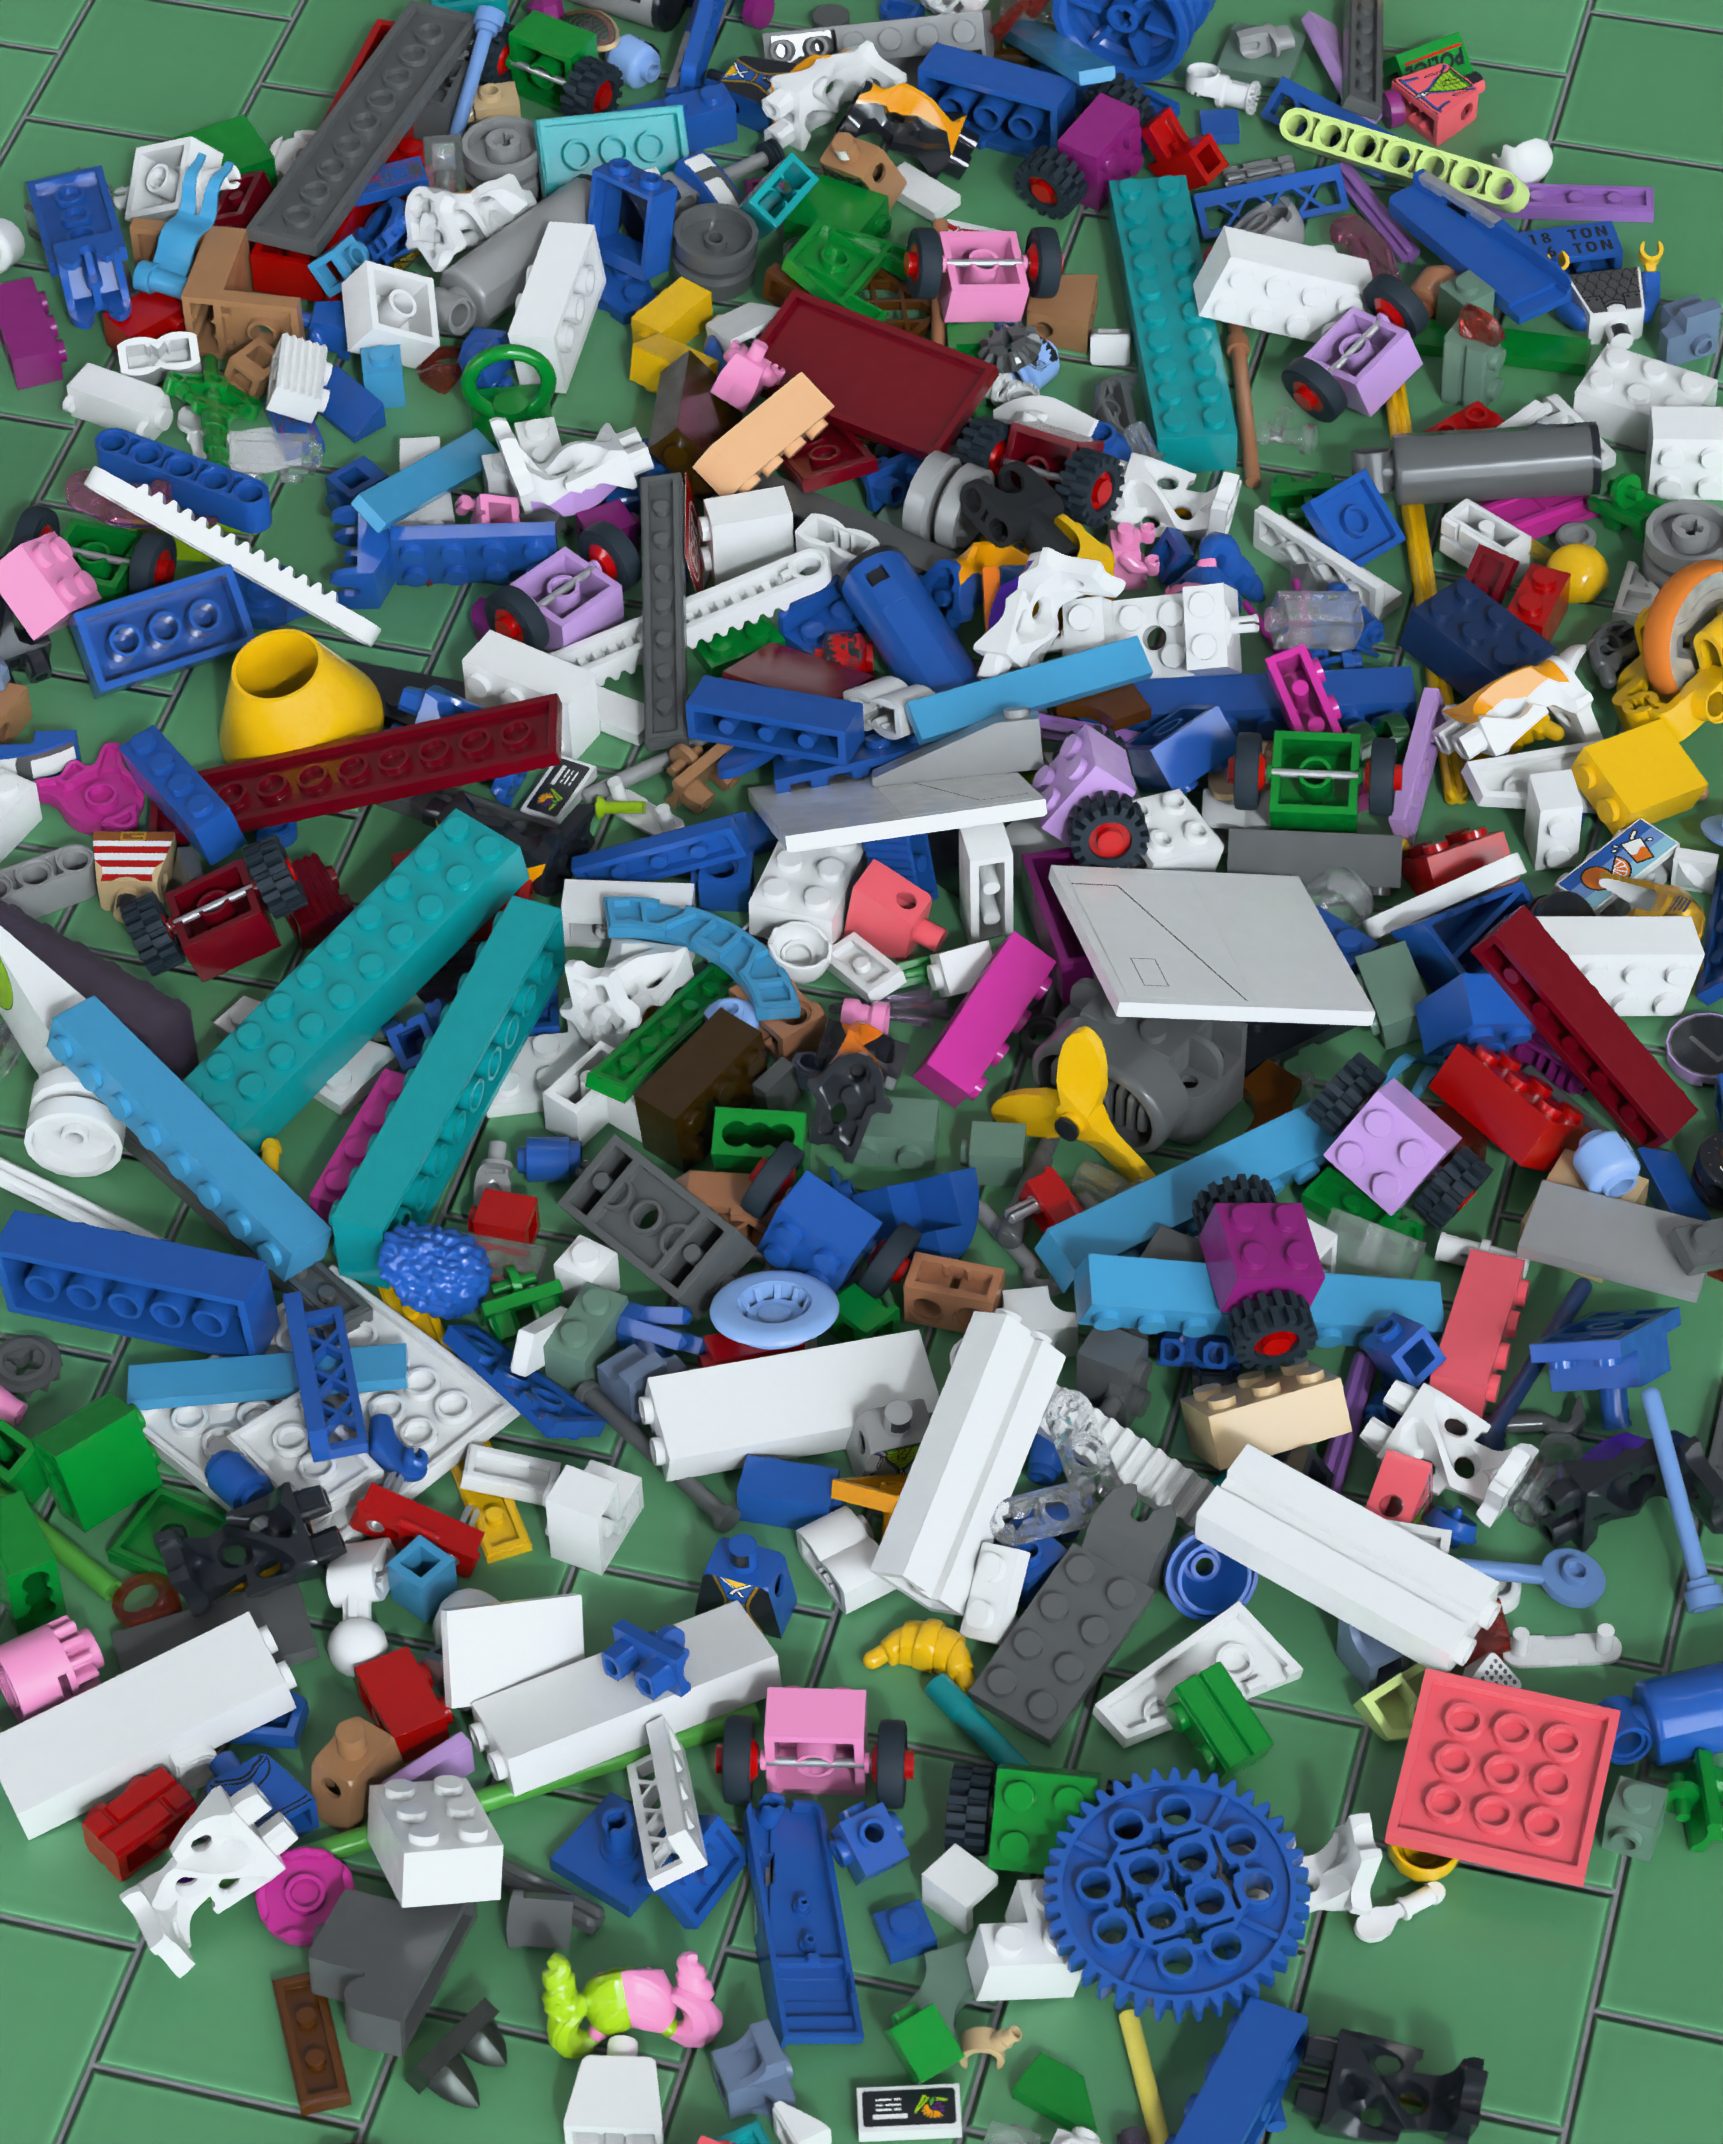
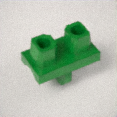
M1624 472L1616 479L1609 480L1607 484L1608 490L1603 495L1589 498L1587 500L1590 511L1603 515L1605 528L1615 532L1622 531L1630 526L1632 527L1633 539L1644 543L1647 519L1653 510L1668 501L1641 490L1640 478L1631 472Z
M1317 473L1311 478V481L1296 482L1295 478L1291 475H1276L1273 483H1269V509L1278 515H1283L1292 522L1303 521L1304 530H1313L1301 506L1340 484L1343 480H1335L1332 473Z
M513 1263L503 1266L504 1280L491 1283L490 1289L493 1297L509 1293V1295L480 1304L481 1311L477 1312L481 1327L488 1325L493 1337L502 1344L515 1341L518 1330L521 1329L517 1319L518 1315L531 1311L534 1320H537L561 1306L560 1299L564 1291L560 1279L523 1290L524 1287L537 1284L535 1272L530 1271L519 1275Z
M1697 1749L1694 1753V1764L1680 1773L1671 1774L1669 1777L1670 1783L1662 1788L1668 1789L1665 1811L1675 1813L1677 1821L1685 1822L1689 1850L1703 1853L1712 1840L1723 1841V1807L1720 1804V1801L1723 1802V1768L1714 1766L1712 1751Z

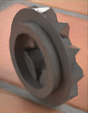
M1019 321L1012 327H1009L1004 323L1002 329L998 331L990 330L989 338H984L980 341L981 350L978 352L981 360L996 365L998 373H1011L1023 369L1032 363L1041 351L1042 342L1033 325L1025 327ZM1012 343L1011 352L1008 353L1006 345Z
M21 1335L10 1338L0 1344V1385L13 1395L23 1393L30 1399L33 1391L42 1390L48 1392L49 1384L52 1381L60 1380V1369L63 1365L59 1349L50 1340L36 1335ZM32 1361L34 1370L27 1369L24 1374L19 1375L17 1367L24 1368Z

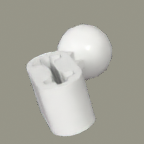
M388 1537L345 1544L348 1552L331 1561L327 1569L326 1584L330 1601L336 1608L343 1607V1621L339 1622L330 1633L327 1651L330 1661L336 1670L346 1676L355 1677L354 1667L388 1653L389 1645L385 1632L378 1623L372 1621L371 1603L383 1601L390 1590L387 1563L396 1556V1551Z

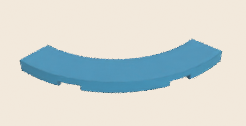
M603 897L608 939H645L687 947L689 951L719 966L734 979L753 1006L756 1021L800 1018L801 1006L796 989L784 968L779 967L769 956V950L761 942L737 925L713 913L689 905L682 909L660 904V899Z

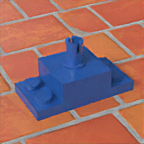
M1679 1307L1590 1312L1529 1344L1531 1363L1548 1362L1552 1392L1598 1389L1602 1417L1601 1427L1603 1430L1629 1428L1632 1426V1421L1630 1420L1627 1388L1642 1387L1671 1370L1667 1333L1681 1325Z

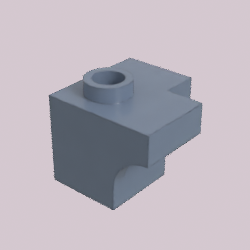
M1695 294L1662 305L1657 360L1677 366L1717 352L1722 306L1715 298L1702 301Z
M635 1343L597 1366L598 1384L600 1385L601 1393L638 1426L642 1424L638 1399L645 1395L647 1378L687 1371L686 1365L676 1355L662 1358L656 1351L646 1355Z
M1338 1618L1336 1656L1366 1694L1399 1673L1409 1669V1657Z
M769 2019L750 2024L746 2034L737 2042L711 2051L713 2080L730 2120L745 2115L758 2114L769 2118L773 2122L772 2108L773 2104L778 2101L796 2108L795 2093L789 2081L794 2078L792 2066L785 2049L781 2050Z

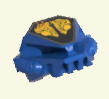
M392 196L369 216L364 229L362 227L355 229L353 237L368 248V259L370 262L405 271L423 254L420 250H408L405 245L407 241L406 202L397 196Z

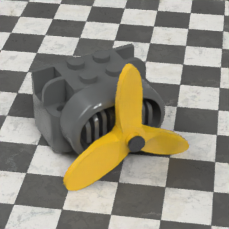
M1094 972L1093 979L1081 978L1072 986L1070 1005L1058 1016L1056 1030L1036 1049L1033 1055L1032 1074L1037 1088H1022L1004 1093L993 1104L991 1115L996 1122L1026 1124L1027 1136L1045 1137L1047 1139L1062 1137L1069 1142L1079 1140L1101 1153L1133 1186H1137L1156 1176L1137 1153L1152 1152L1159 1148L1168 1138L1181 1144L1200 1142L1243 1099L1248 1024L1243 1021L1117 1017Z

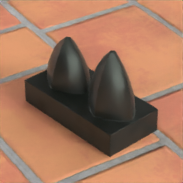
M484 1998L414 2067L405 2081L418 2094L428 2087L439 2097L455 2105L478 2108L480 2100L477 2084L470 2069L459 2055L463 2053L474 2062L486 2066L504 2067L507 2064L506 2044L502 2033L493 2022L499 2011Z

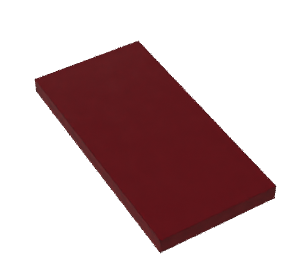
M795 288L758 339L768 345L764 358L771 361V364H778L777 369L780 370L783 367L786 371L780 384L773 387L764 386L760 397L768 399L797 374L802 372L835 406L824 418L827 423L921 460H924L933 451L948 452L999 376L997 366Z

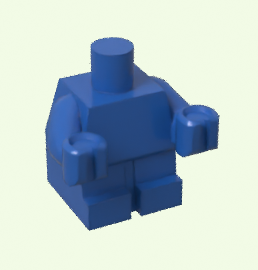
M316 301L312 314L302 311L304 328L308 329L305 341L318 342L320 346L325 344L328 348L327 352L331 351L339 354V359L349 361L351 352L347 348L343 301Z
M475 327L463 341L458 362L462 373L467 363L481 351L497 345L510 344L508 331ZM514 360L499 361L483 369L477 378V388L515 386L510 375L504 377V374L509 369L515 368Z
M436 998L434 1001L428 1002L425 1005L427 1012H422L406 1020L407 1024L401 1023L398 1020H392L381 1027L383 1035L388 1037V1041L402 1071L416 1068L421 1059L422 1047L426 1038L434 1036L439 1027L440 1015L446 1005L443 999Z

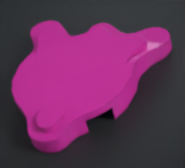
M118 742L104 744L99 752L96 763L88 766L78 760H72L67 763L59 776L34 780L37 786L39 802L51 805L57 809L70 827L88 835H93V831L136 832L140 827L139 819L145 806L144 791L136 783L131 772L125 768V760L118 748L121 744Z

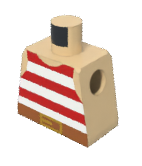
M93 831L96 882L101 908L105 911H113L114 918L118 922L124 923L120 906L153 891L159 898L160 903L164 905L166 900L165 893L169 892L172 885V875L177 854L175 832Z

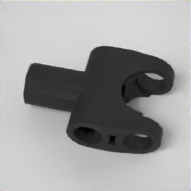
M1014 461L1000 469L998 483L1001 490L981 479L967 482L962 487L960 502L964 512L976 528L994 546L1005 548L1021 541L1032 553L1042 551L1043 547H1048L1063 555L1072 557L1078 555L1079 550L1077 546L1054 523L1055 517L1062 513L1064 514L1062 499L1039 474L1025 463ZM1011 471L1016 472L1021 478V489L1012 483L1010 478ZM973 489H975L981 497V508L978 507L973 501Z

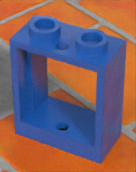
M623 158L612 159L608 163L593 169L587 224L595 226L603 263L642 282L668 271L678 186L663 180L662 176L657 173L646 172L634 166L631 161ZM622 189L647 200L643 243L618 232Z

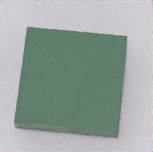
M1234 22L1217 64L1220 74L1229 75L1231 80L1249 84L1253 81H1258L1261 86L1272 88L1277 87L1282 76L1293 81L1307 45V34L1292 32L1295 48L1280 51V57L1274 58L1270 52L1259 58L1249 59L1244 57L1238 48L1236 32L1256 27V25Z

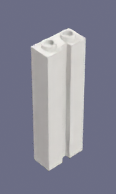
M997 1308L994 1313L974 1311L870 1568L872 1573L932 1612L964 1616L982 1542L993 1543L1066 1359L1065 1355L1050 1345L1052 1340L1048 1336L1038 1331L1029 1330L1021 1324L1022 1318L1019 1315L1002 1308Z
M918 1329L647 1378L645 1395L639 1397L638 1404L642 1423L644 1425L650 1424L652 1433L655 1432L656 1437L650 1438L652 1461L655 1466H662L665 1480L668 1482L743 1468L747 1454L789 1460L846 1449V1444L859 1413L886 1406L890 1401L896 1399L904 1401L923 1399L931 1419L939 1399V1394Z
M1248 1443L1228 1469L1227 1478L1221 1486L1217 1485L1196 1513V1539L1428 1669L1450 1673L1456 1663L1463 1666L1475 1648L1476 1640L1474 1637L1481 1627L1488 1630L1492 1626L1501 1609V1604L1496 1602L1499 1588L1498 1581Z
M736 1600L674 1624V1626L684 1632V1647L690 1651L684 1666V1677L686 1681L690 1682L691 1691L682 1698L668 1690L654 1701L647 1698L636 1688L634 1671L619 1681L609 1677L604 1672L601 1656L603 1652L472 1702L474 1723L468 1726L470 1737L479 1753L482 1751L487 1753L488 1764L494 1778L497 1781L504 1779L513 1795L517 1796L649 1744L646 1723L661 1716H664L673 1732L678 1733L767 1698V1687H782L778 1655L739 1601Z
M248 1611L0 1733V1782L28 1840L90 1811L101 1802H108L125 1792L129 1782L138 1775H149L161 1766L169 1772V1754L196 1744H208L215 1749L296 1709L289 1691L297 1686L296 1681L285 1660L276 1664L272 1654L279 1650L267 1625L257 1628Z

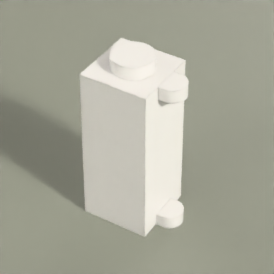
M87 363L66 386L68 395L62 404L63 411L71 413L73 417L107 429H124L155 441L163 431L170 427L173 421L169 395L162 391V388L91 363Z

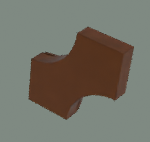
M1133 683L1049 708L1054 716L1088 718L1114 731L1151 719V707Z
M1269 1059L1244 1079L1243 1100L1251 1107L1254 1119L1245 1130V1133L1292 1111L1293 1103L1302 1091V1080Z

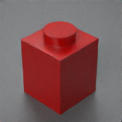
M485 1188L479 1205L471 1207L468 1217V1231L474 1233V1239L477 1244L484 1247L488 1254L528 1261L540 1229L538 1197Z

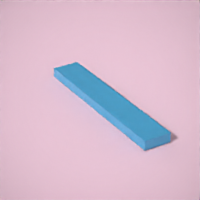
M1032 18L997 23V32H1003V41L1080 86L1113 81L1115 79V65Z
M475 428L359 493L351 504L377 533H380L483 474L481 455L498 453L499 451Z
M1133 636L908 701L904 710L920 746L945 738L991 716L1004 714L1003 709L1007 707L1025 705L1029 706V711H1040L1149 679L1153 674V670L1138 636Z
M406 1343L350 1347L358 1393L408 1389V1349ZM293 1352L129 1365L127 1403L128 1405L133 1403L139 1410L287 1399L300 1391ZM327 1355L316 1368L332 1375L343 1362ZM333 1390L329 1395H337L342 1393Z

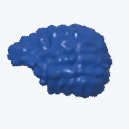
M411 1219L407 1226L398 1225L395 1226L393 1231L384 1233L385 1241L379 1250L380 1257L377 1262V1267L382 1270L379 1278L388 1282L395 1289L396 1296L400 1298L402 1306H408L421 1314L429 1313L432 1318L441 1317L445 1320H451L453 1318L460 1319L463 1315L473 1313L483 1303V1296L489 1291L492 1267L489 1264L490 1259L486 1256L487 1251L480 1244H477L473 1236L461 1233L455 1228L442 1229L439 1225H417Z

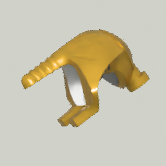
M1602 872L1600 874L1599 885L1629 903L1630 908L1625 916H1691L1701 941L1704 935L1705 914L1695 899L1684 889L1673 885L1657 884L1622 875L1618 876L1609 872ZM1703 961L1701 963L1698 973H1700L1704 969Z

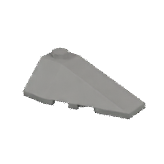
M1025 705L1004 708V714L991 716L873 769V787L1038 770L1044 766L1038 710L1029 711V706Z

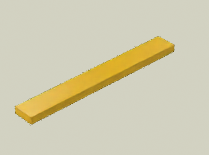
M377 1286L381 1301L454 1355V1352L442 1341L445 1330L439 1317L432 1318L429 1313L421 1314L408 1306H402L394 1288L391 1287L389 1290ZM487 1440L484 1444L481 1445L492 1448V1445L489 1440ZM465 1459L454 1466L450 1473L464 1507L473 1506L468 1516L469 1520L475 1508H478L480 1511L474 1528L485 1532L480 1547L487 1564L532 1551V1543L514 1500L461 1489L460 1485Z

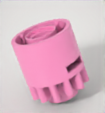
M66 1614L0 1645V1691L19 1723L101 1684L97 1676H99L98 1669L104 1667V1660L94 1636L87 1627L77 1630L75 1622L73 1620L70 1621Z

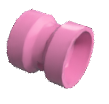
M845 998L842 1005L840 1022L852 1025L856 1021H862L888 1036L890 1003L875 1001L870 1006L862 1004L859 999Z

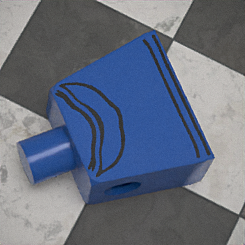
M224 1751L211 1761L209 1769L215 1776V1779L209 1781L205 1786L206 1795L213 1788L221 1785L230 1796H233L236 1792L254 1782L264 1793L272 1807L269 1812L255 1822L259 1827L278 1812L282 1813L291 1822L299 1838L320 1827L316 1800L313 1795L268 1754H259L242 1763L233 1751Z

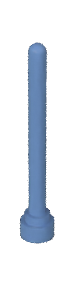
M478 6L473 19L477 36L438 168L439 177L445 180L451 178L454 172L491 39L497 36V32L502 31L506 14L492 6Z
M1647 1387L1643 1390L1641 1398L1690 1580L1686 1583L1687 1592L1683 1594L1689 1614L1714 1610L1723 1606L1722 1587L1720 1584L1715 1583L1713 1576H1708L1661 1394L1655 1387Z

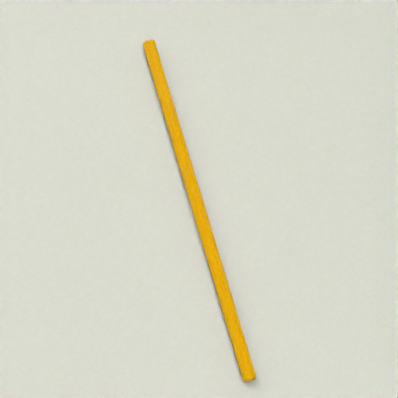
M1404 383L1385 402L1390 439L1394 434L1413 433L1406 385ZM1424 504L1400 505L1415 606H1418L1438 593ZM1425 666L1428 688H1439L1445 706L1455 705L1452 687ZM1439 750L1438 759L1444 799L1451 806L1456 803L1463 805L1468 800V787L1461 773L1464 767L1463 758H1461L1456 750L1449 755L1441 753Z

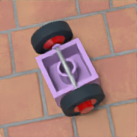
M1384 273L1377 275L1363 290L1364 301L1373 315L1352 306L1303 357L1294 359L1282 372V382L1289 395L1305 412L1317 420L1330 423L1336 420L1346 407L1371 418L1423 364L1412 339L1418 336L1429 323L1427 309L1412 289L1392 275Z
M598 521L592 524L579 535L578 551L580 556L567 547H563L511 584L503 586L490 594L484 604L485 616L490 629L542 651L545 649L551 653L622 624L625 621L623 592L635 586L642 577V563L636 548L626 534L614 524L607 521Z

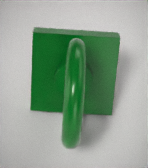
M502 344L481 351L465 366L461 376V391L464 399L471 407L472 430L477 428L499 452L500 450L489 419L494 417L506 418L515 435L514 423L552 417L550 400L554 395L557 379L550 361L540 352L530 347L518 344ZM505 360H516L531 365L538 372L541 380L540 384L477 389V378L482 370L493 363Z

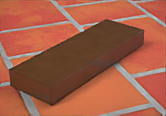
M309 1972L272 1980L301 2116L352 2105L328 1998L311 1992Z

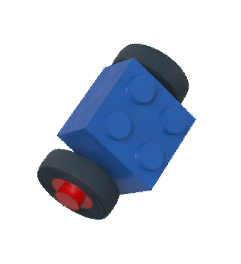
M787 1140L784 1141L769 1159L763 1157L748 1178L752 1183L740 1205L744 1211L760 1220L775 1203L781 1202L786 1196L777 1208L757 1247V1251L763 1254L766 1260L774 1267L811 1275L826 1283L835 1293L842 1289L846 1281L862 1262L864 1256L868 1258L870 1255L867 1260V1269L861 1277L858 1286L871 1297L880 1299L893 1281L899 1285L907 1275L912 1262L910 1257L921 1241L922 1234L911 1225L902 1222L896 1227L889 1238L881 1240L877 1245L878 1242L874 1238L883 1222L808 1170L796 1185L793 1186L796 1180V1173L804 1160L805 1153L793 1143Z

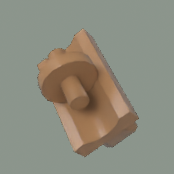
M682 743L675 745L669 751V758L672 764L667 768L668 774L675 778L672 782L674 791L666 797L665 802L672 809L677 808L683 803L698 816L713 803L716 796L706 785L709 780H712L724 792H728L740 780L741 776L724 780L719 779L717 776L718 762L733 746L717 743L704 754L703 748L698 744L692 748Z

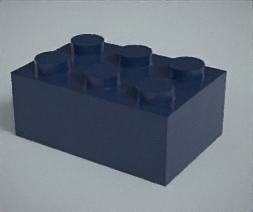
M1464 576L1411 610L1399 642L1401 648L1467 699L1497 678L1524 666H1536L1548 657L1556 655L1558 650Z

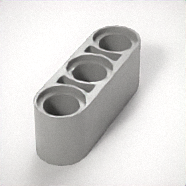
M73 844L1 869L0 926L8 929L92 898L98 892L93 851L87 846Z

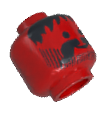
M861 632L828 633L823 639V647L814 648L815 656L874 675L873 643L866 642V638Z

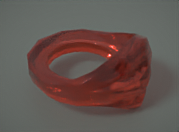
M1470 303L1464 305L1459 315L1460 336L1480 341L1491 347H1497L1506 339L1505 332L1499 322L1488 312Z
M451 346L435 350L417 369L420 381L438 393L447 394L462 376L459 362L448 364L436 363L448 358L458 360L461 348Z
M148 1572L131 1577L119 1587L113 1597L112 1610L118 1622L130 1628L182 1612L179 1592L171 1585L169 1578L158 1573ZM142 1585H151L159 1592L158 1598L151 1607H145L135 1612L124 1610L125 1598L135 1588Z

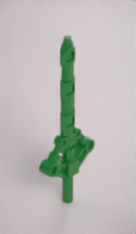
M209 354L202 359L203 373L169 371L162 386V391L169 396L179 397L185 403L188 402L191 405L190 410L201 416V427L204 436H202L203 451L207 455L205 460L231 469L227 462V459L230 458L229 442L227 441L228 424H232L234 418L256 421L263 403L257 397L248 395L227 382L225 376L219 375L217 358Z

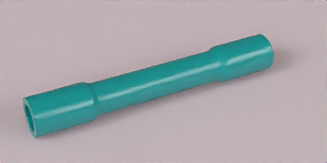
M946 1673L935 1676L928 1683L925 1694L953 1723L958 1724L998 1766L1002 1762L1031 1765L975 1707L974 1702Z

